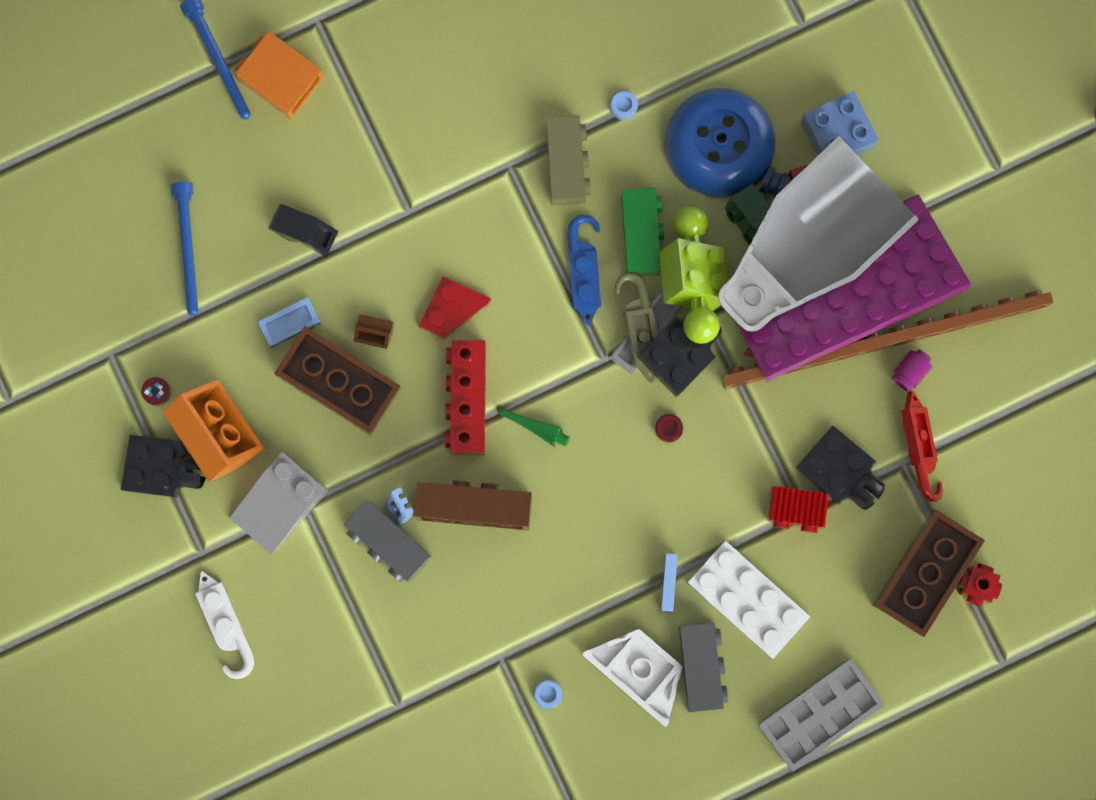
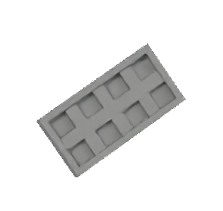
M850 658L762 721L758 726L790 771L793 772L881 709L885 704Z

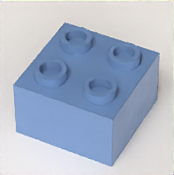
M854 91L805 113L801 120V124L817 156L838 136L857 155L874 148L879 140Z

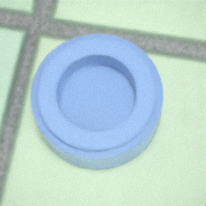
M620 91L612 97L610 110L617 119L628 120L637 112L638 101L631 92Z
M552 680L540 682L534 690L536 703L546 709L554 708L562 699L561 687Z

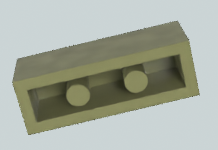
M580 116L547 118L552 205L585 203V195H591L590 178H584L583 169L589 168L588 151H582V141L587 140L586 124H580Z

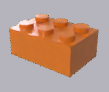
M219 380L179 395L163 411L209 482L247 465L264 450V447Z

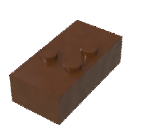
M306 326L303 327L274 373L283 382L370 436L401 389V386Z
M453 480L452 485L417 482L414 517L417 521L529 531L532 492L498 489V484L481 483V488L471 487L470 482Z
M932 510L872 606L918 635L925 637L985 540L938 510Z

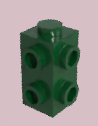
M751 184L732 196L724 209L729 220L737 224L743 232L745 241L750 245L770 206L765 195Z

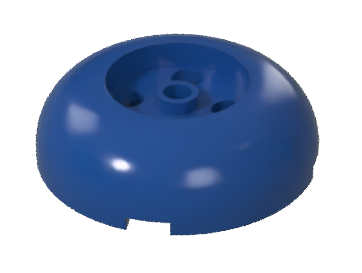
M728 88L707 89L686 99L673 113L665 134L666 158L674 175L690 190L692 189L712 198L732 197L751 184L757 185L767 173L775 152V133L768 114L750 96ZM725 117H730L734 120L735 123L732 127L724 126L723 119ZM706 127L709 130L708 136L700 137L697 134V129ZM716 137H725L726 141L724 143H719L716 140ZM742 142L745 150L743 152H736L733 148L734 143ZM710 152L719 155L717 162L714 163L708 160L707 156Z

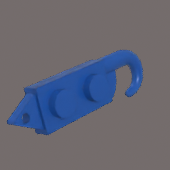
M579 215L571 220L567 230L573 310L576 309L589 326L597 309L601 307L597 251L593 245L579 242L578 228L582 223H590L594 227L595 232H600V226L592 216ZM587 315H590L591 318H590V319H586V316H587Z

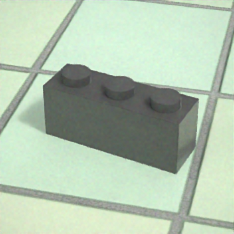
M366 500L344 524L349 529L346 534L358 545L363 541L370 548L367 553L375 561L380 563L384 560L391 567L388 572L399 582L405 579L409 583L432 558L369 500Z
M714 623L680 626L679 634L688 712L724 709L723 703L728 702L726 685L721 686L720 674H725L723 657H718L717 646L722 645L720 628L715 629Z

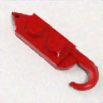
M913 390L907 392L905 409L901 410L903 428L908 443V453L912 466H915L921 494L929 502H937L943 495V484L938 482L936 493L932 492L928 474L935 470L938 459L927 407L922 406Z

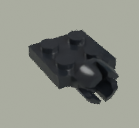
M675 317L642 350L637 358L677 397L716 357L711 352L710 347L721 335V327L717 336L712 341L698 344L686 336L683 328L684 322Z
M834 426L826 432L796 466V470L821 491L829 494V497L838 505L844 500L849 499L861 509L867 510L875 504L873 502L875 500L874 497L879 499L885 490L884 483L871 471L876 461Z
M137 435L129 436L121 484L122 491L178 498V492L183 487L202 488L206 477L193 473V470L201 471L191 454L186 453V447L182 441Z

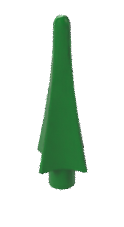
M503 408L498 409L500 415L526 428L553 447H555L556 443L567 446L570 436L561 433L563 429L560 426L530 419Z

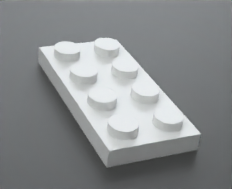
M726 541L688 582L696 592L771 659L780 652L810 618L804 610Z

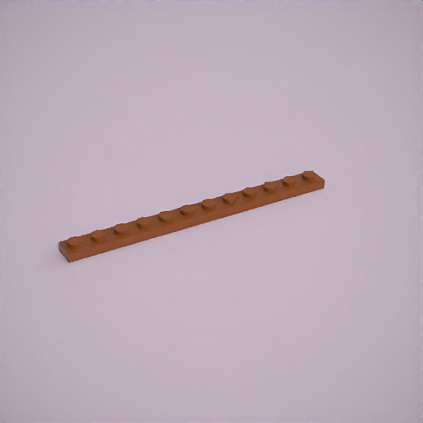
M1036 290L1024 294L1025 299L1015 301L1014 297H1008L997 301V306L988 308L987 304L977 305L971 308L970 313L962 315L960 311L950 312L944 315L943 320L934 322L933 317L917 321V326L907 328L906 324L890 328V333L880 335L879 331L863 337L861 341L852 342L785 374L1046 308L1054 302L1051 292L1042 294L1041 290ZM754 363L755 368L744 370L743 366L727 370L728 375H724L722 378L725 390L765 380L757 363Z

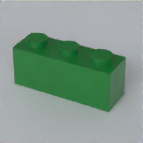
M655 188L622 190L621 200L627 273H636L640 276L660 275L659 240H664L663 223H658L657 213L662 212L661 196H656Z

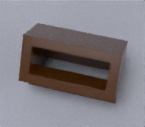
M359 314L353 341L387 349L395 324L392 321Z

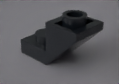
M279 204L268 229L286 240L300 242L324 256L328 255L339 232L320 219L284 204Z

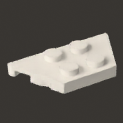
M640 629L587 650L582 654L664 727L668 725L683 666Z

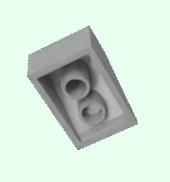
M281 452L261 475L230 519L273 555L328 491L285 453Z

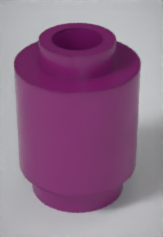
M920 349L916 352L910 350L894 369L895 374L891 379L900 388L909 392L912 388H916L932 369V365L929 363L931 358Z

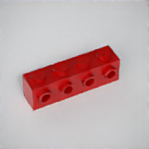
M451 340V348H446V364H451V375H446V392H451V403L445 404V420H450V431H445V448H450L451 455H485L486 341Z

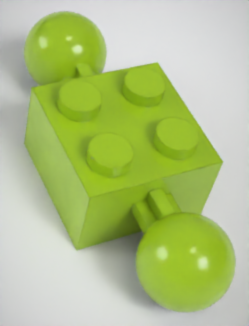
M685 206L678 210L673 218V229L679 238L659 252L664 303L692 308L684 319V332L691 341L705 344L712 341L720 329L719 319L713 310L721 305L718 298L719 291L728 282L725 250L723 247L701 243L700 238L705 235L708 229L707 215L696 206Z

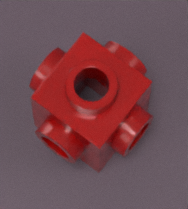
M978 563L977 567H969L959 581L958 587H961L959 595L967 597L966 602L983 607V603H992L993 599H998L1002 589V583H999L1001 575L993 573L994 568ZM980 579L987 581L985 590L980 589L978 586Z

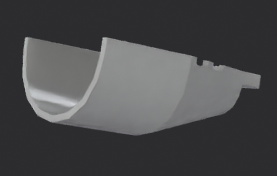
M838 136L776 195L734 276L720 289L718 295L719 302L742 328L747 331H758L773 317L855 280L919 219Z

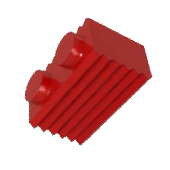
M772 486L767 521L773 522L772 527L789 529L790 525L801 526L802 532L818 533V529L825 528L829 494Z

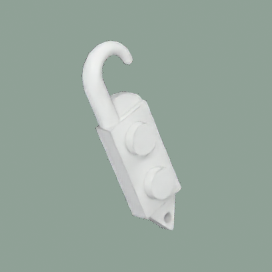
M201 571L198 593L195 594L217 646L225 651L238 649L244 662L242 669L239 671H232L226 665L222 666V670L230 678H244L253 669L254 657L244 635L243 628L223 582L218 583ZM206 576L207 581L204 582L203 578Z

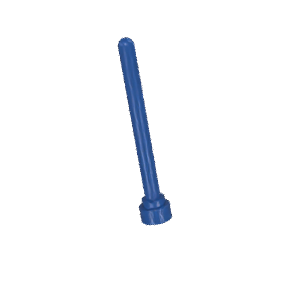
M187 0L180 5V9L184 17L194 22L240 117L248 119L250 111L203 18L204 5L202 1Z
M178 182L170 185L171 196L178 203L187 312L189 315L195 316L198 313V300L189 201H191V196L193 195V183Z

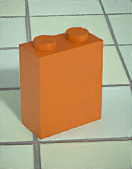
M268 31L265 36L261 35L253 45L254 50L249 57L241 59L236 67L237 72L235 75L240 83L286 117L292 119L324 78V75L319 67Z

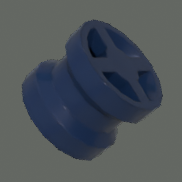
M769 166L759 190L763 194L770 193L775 198L784 189L790 174H780L775 171V168Z

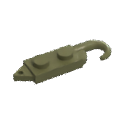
M624 273L616 280L615 293H620L622 283L631 281L636 286L638 299L626 305L623 313L633 368H638L649 383L654 382L655 375L637 356L658 335L653 307L650 304L648 289L644 279L636 273Z

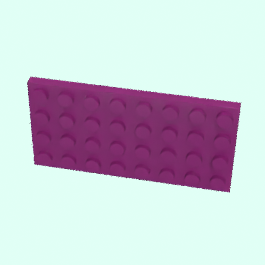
M919 194L902 201L919 220L855 280L773 317L758 331L745 330L733 318L766 382L971 287L968 277Z

